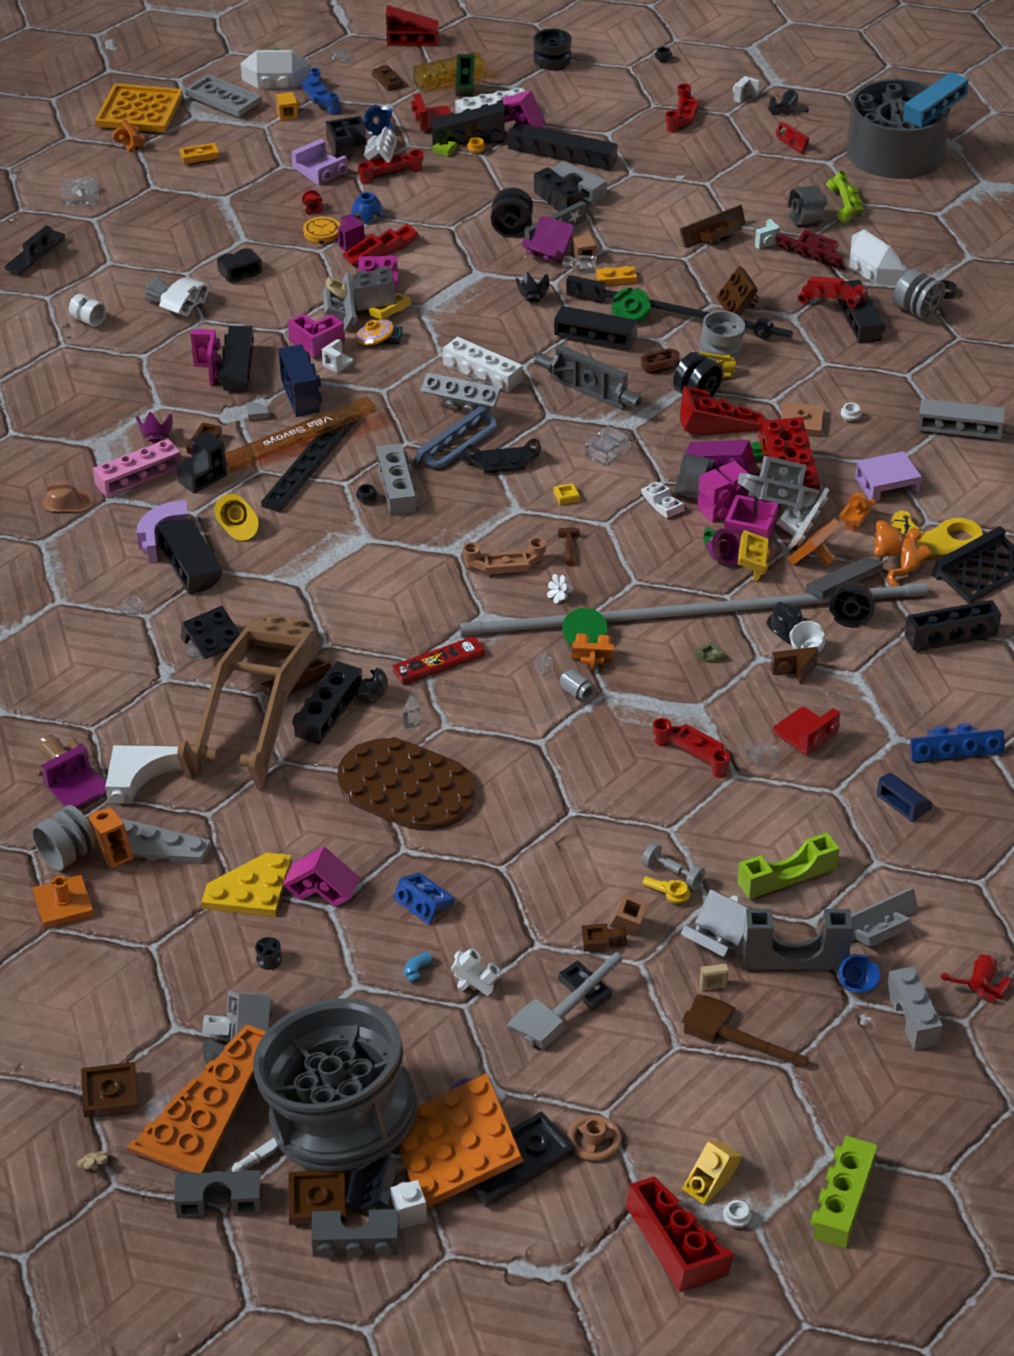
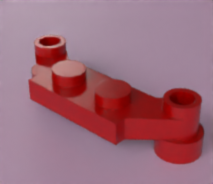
M682 83L677 86L679 106L677 111L671 110L665 113L667 132L674 133L679 127L687 124L692 125L699 108V100H696L691 95V85Z
M414 149L409 152V155H403L402 153L393 154L389 163L383 157L361 162L358 164L360 182L362 184H370L374 176H381L385 173L397 172L406 168H411L414 172L422 171L424 152Z
M811 276L797 298L802 304H806L810 299L814 298L846 300L848 306L855 307L859 302H863L866 299L868 291L862 285H856L854 288L844 281V278Z
M666 718L654 720L652 731L655 735L654 742L656 745L665 746L668 743H672L709 763L713 776L717 778L726 776L727 767L730 765V754L724 750L723 743L686 723L683 726H672L671 721Z

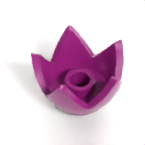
M152 412L148 413L144 425L139 416H136L138 428L143 437L147 438L148 442L158 443L163 441L164 437H167L171 432L173 425L172 413L167 415L162 424L159 423Z

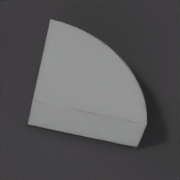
M247 402L249 420L269 419V411L264 405Z

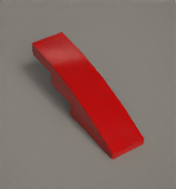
M407 223L395 232L390 228L378 237L372 233L343 253L342 256L352 266L359 265V257L387 256L418 239L419 234Z

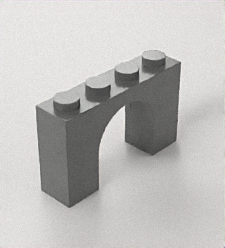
M746 909L742 947L744 969L838 970L842 961L849 957L853 930L851 910L824 909L822 929L816 937L806 942L788 943L777 939L773 935L772 909Z

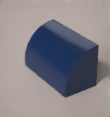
M888 773L879 778L877 796L911 822L932 809V802L895 774Z

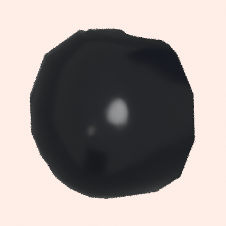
M378 667L375 670H370L373 674L372 678H364L362 680L356 698L367 702H376L383 697L388 686V679L385 671Z

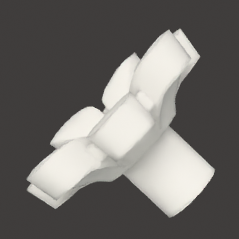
M554 574L552 576L553 581H550L548 587L552 590L547 593L548 598H554V603L557 604L567 599V594L572 593V586L567 584L568 578L566 576Z

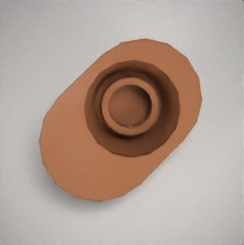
M58 481L47 485V495L42 501L45 510L50 512H82L93 506L94 497L85 490L76 489L68 481Z

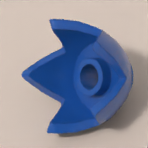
M376 104L371 106L366 111L363 119L366 130L373 136H379L384 127L394 130L393 124L390 121L393 110ZM375 117L378 118V122L376 124L373 122V119Z
M363 192L354 201L351 214L355 217L359 212L366 225L369 224L375 212L381 218H384L382 203L373 193Z

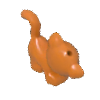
M877 521V531L874 537V554L878 557L900 555L901 568L889 570L886 578L890 587L901 586L896 581V576H905L908 573L917 571L921 565L925 564V560L931 557V551L926 545L917 547V540L921 538V533L916 527L908 530L903 536L899 529L891 526L889 522Z

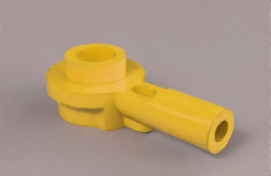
M645 876L642 882L643 886L666 893V898L671 903H684L691 895L690 888L685 882L680 880L666 882Z

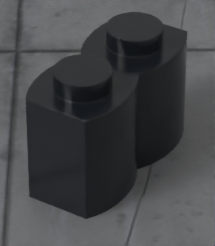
M250 248L241 249L235 254H224L217 258L218 272L228 282L239 281L245 276L253 277L263 271L262 259Z

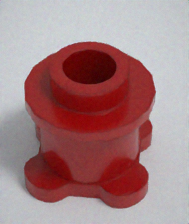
M308 190L302 195V202L306 205L304 209L306 214L313 212L321 213L323 211L321 205L323 199L317 191Z

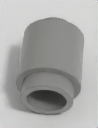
M575 669L565 671L560 677V688L577 700L586 701L592 696L594 685H592L591 680Z

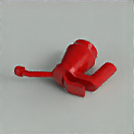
M985 954L979 955L977 960L974 961L970 980L952 978L947 973L940 975L944 981L948 980L953 983L967 984L972 991L978 993L980 998L992 1004L995 999H1002L1014 982L1012 978L1004 977L998 987L990 985L989 983L997 973L998 963L995 958Z

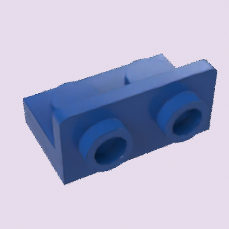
M420 872L401 877L393 897L396 902L427 924L433 922L436 911L452 907L455 900L454 896Z

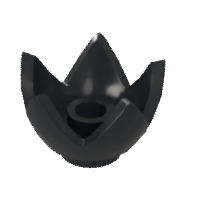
M528 272L525 273L522 284L519 278H515L519 292L528 302L541 301V298L546 295L550 286L548 274H545L538 284Z

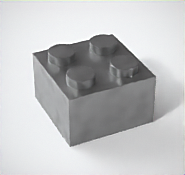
M380 267L375 271L367 272L362 270L353 274V294L357 311L396 304V289L391 268Z

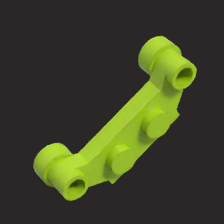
M839 170L834 177L829 179L826 185L835 193L840 191L845 207L841 208L836 216L841 222L848 224L854 215L860 216L864 208L858 189L847 181V174Z

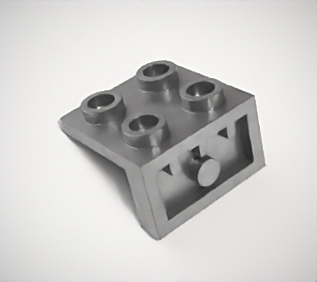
M710 890L694 926L684 925L680 934L723 957L734 958L743 940L746 909L749 908L714 890Z

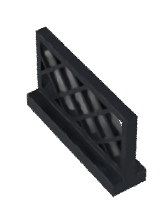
M999 526L937 559L931 575L936 580L942 578L970 604L1014 580V566H1012V560L1014 561V545L1005 537L1006 530ZM1003 545L1009 553L998 552L997 548ZM984 555L993 557V562L981 560V557ZM997 558L1009 560L1008 565L997 563ZM965 565H977V571L965 569ZM981 566L993 568V574L981 572ZM996 569L1008 571V575L996 574ZM949 574H961V579L952 578ZM965 575L977 577V582L966 581ZM980 578L990 579L992 584L980 583ZM964 587L975 588L976 592L970 595Z

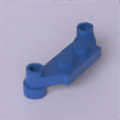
M311 68L306 80L302 81V88L313 104L327 106V113L330 115L340 114L341 104L339 103V95L337 93H329L325 88L319 68Z

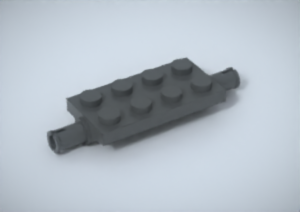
M561 344L556 347L554 358L540 352L534 358V364L554 374L556 382L610 406L623 410L627 405L635 409L641 405L642 397L627 390L628 373Z

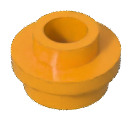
M476 137L469 140L467 148L472 153L479 154L485 150L486 145L483 139Z

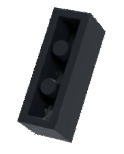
M544 168L534 173V193L560 212L582 201V192L551 168Z

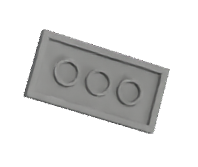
M209 74L185 88L186 96L237 117L242 116L262 102L261 95Z

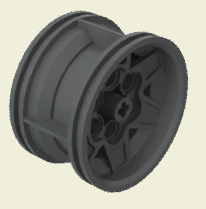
M336 998L317 1001L302 1006L282 1017L269 1028L260 1040L253 1059L254 1076L261 1096L270 1106L269 1122L274 1139L281 1152L296 1164L318 1171L355 1169L385 1156L398 1146L409 1133L416 1118L417 1097L412 1079L403 1066L404 1049L398 1027L391 1016L384 1010L371 1003L356 999Z

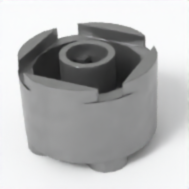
M803 186L791 189L787 200L788 208L791 207L792 212L789 214L791 222L794 225L823 222L827 198L825 195H822L819 187Z
M684 453L674 493L698 500V494L701 493L699 492V475L711 471L714 460Z

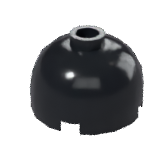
M860 582L843 583L836 588L831 596L829 611L834 616V620L844 627L856 628L860 624H867L874 615L875 599L873 593Z

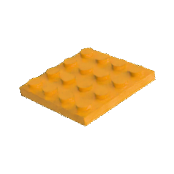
M114 83L95 119V126L106 129L123 128L122 120H128L130 125L137 126L140 132H166L183 97V89Z

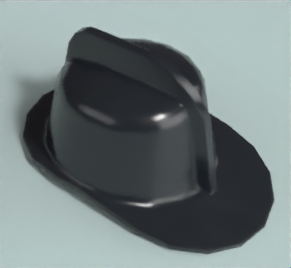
M778 602L773 614L768 617L766 623L771 631L791 645L790 631L795 625L806 620L803 618L799 607L793 604Z

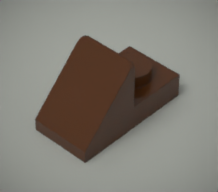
M809 647L772 652L770 668L772 675L795 672L799 684H801L816 667L818 648Z

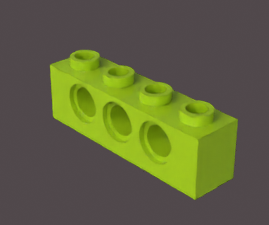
M845 1135L842 1146H836L833 1161L836 1164L835 1167H829L825 1181L829 1184L827 1189H821L818 1200L821 1208L819 1211L814 1210L810 1226L815 1227L813 1239L847 1248L875 1163L877 1144Z

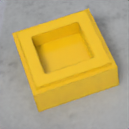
M574 483L553 487V493L559 506L580 502V495Z

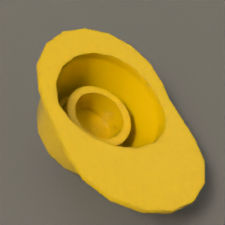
M233 493L225 494L217 500L214 508L215 517L227 533L239 541H246L254 537L258 530L259 521L255 511L242 497Z

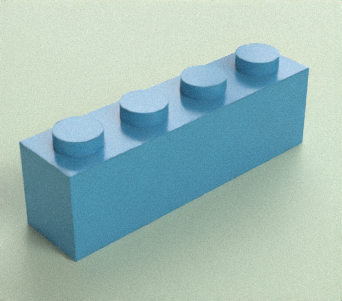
M950 72L904 104V120L923 127L968 95L969 79Z

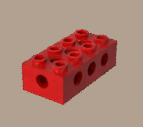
M803 417L761 421L758 438L763 458L764 456L807 465L802 486L819 490L821 484Z

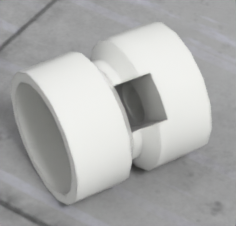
M81 293L75 295L70 301L68 311L71 317L93 327L99 326L104 321L106 316L105 304Z

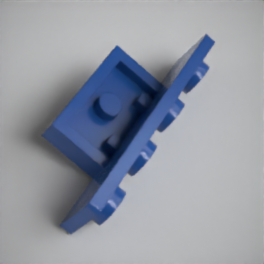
M961 723L954 728H949L945 725L935 726L934 730H927V736L910 739L911 760L919 762L1004 753V731L1002 729L979 731L970 723Z

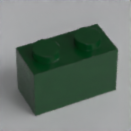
M457 54L455 96H473L475 55Z

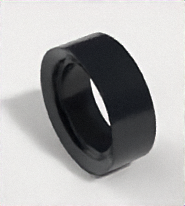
M941 280L945 288L951 290V292H945L943 299L953 298L956 295L957 285L949 280Z

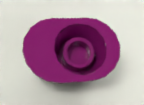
M729 529L717 530L705 546L712 559L720 563L740 567L741 565H738V556L742 532Z

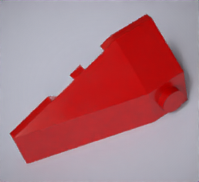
M686 386L683 389L679 418L683 430L688 433L704 435L759 431L761 421H766L764 414L742 405L738 407L732 406L727 402V399L722 397L720 400L712 398L707 391Z

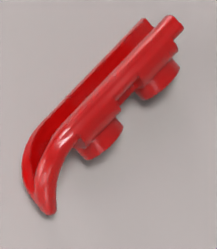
M780 122L775 132L777 138L803 154L804 149L809 145V137L787 123ZM784 126L787 129L784 137H781L780 131Z

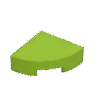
M448 142V144L443 145L437 143L432 146V152L446 157L457 149L456 142Z

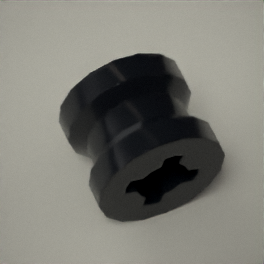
M264 937L257 941L255 951L258 966L266 970L277 968L282 962L279 940L273 937Z

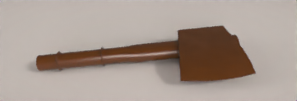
M697 994L690 1011H686L683 1016L682 1022L685 1023L684 1033L713 1044L718 1036L805 1068L809 1063V1057L727 1026L736 1008L719 999Z

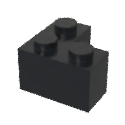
M361 116L326 121V139L335 158L353 156V146L366 144L365 123Z
M209 431L191 440L193 457L176 465L178 482L193 494L227 476L224 442Z

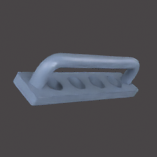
M479 406L417 450L414 462L417 465L425 462L435 469L443 468L461 456L463 449L467 445H476L497 429V421L489 413L491 407ZM482 420L489 423V426L442 459L435 460L431 457Z

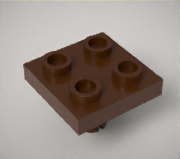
M740 266L732 273L730 279L716 296L725 311L732 312L738 316L742 314L747 305L755 307V303L758 304L759 296L756 295L758 288L746 270Z

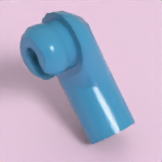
M426 951L407 961L403 973L404 976H407L409 982L421 978L418 969L433 962L431 954Z

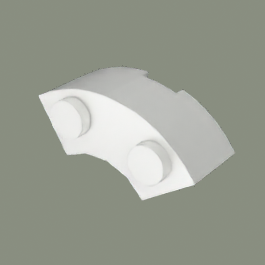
M190 277L181 278L172 284L167 292L162 294L159 306L188 317L196 305L205 303L211 285Z

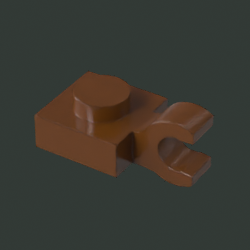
M607 923L582 925L584 952L609 950V944H613L616 947L627 946L626 927L608 929Z

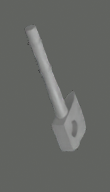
M615 952L553 1011L539 1000L534 999L524 1006L510 1020L506 1027L522 1037L531 1047L536 1045L544 1050L566 1029L562 1019L609 972L615 969L623 960L622 956Z

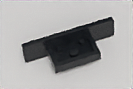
M45 225L22 244L23 251L5 265V270L18 275L22 274L64 240L65 234L52 230V227Z

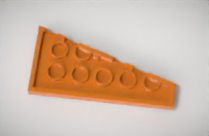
M247 1024L224 1047L225 1050L214 1061L211 1060L204 1067L205 1070L196 1079L193 1078L164 1107V1111L153 1122H149L144 1128V1132L135 1141L132 1140L126 1146L127 1151L183 1173H205L254 1076V1054L260 1040L267 1031Z

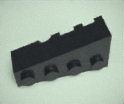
M499 100L491 105L484 104L480 108L472 110L470 108L465 109L461 113H450L431 118L433 146L437 143H440V145L448 144V142H456L457 145L468 144L470 139L476 137L483 139L484 143H504L505 110L503 100Z

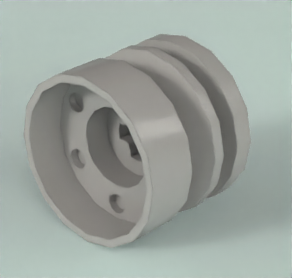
M915 268L909 269L899 279L893 294L894 305L910 311L923 320L929 319L936 313L943 301L945 285L941 281L931 276L928 277L925 273Z
M722 310L707 314L703 321L699 351L717 355H730L736 361L741 353L745 330L743 319L737 314ZM708 358V359H712V360H714V361H716V362H717L718 360H720V359Z
M72 805L65 806L61 811L54 813L52 819L47 818L32 827L31 830L32 839L40 855L47 864L58 871L65 869L74 863L77 857H83L87 852H91L97 847V838L91 824L83 813Z

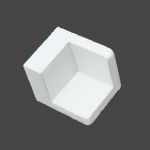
M339 339L322 349L323 366L335 373H339L353 364V359L342 353V341Z

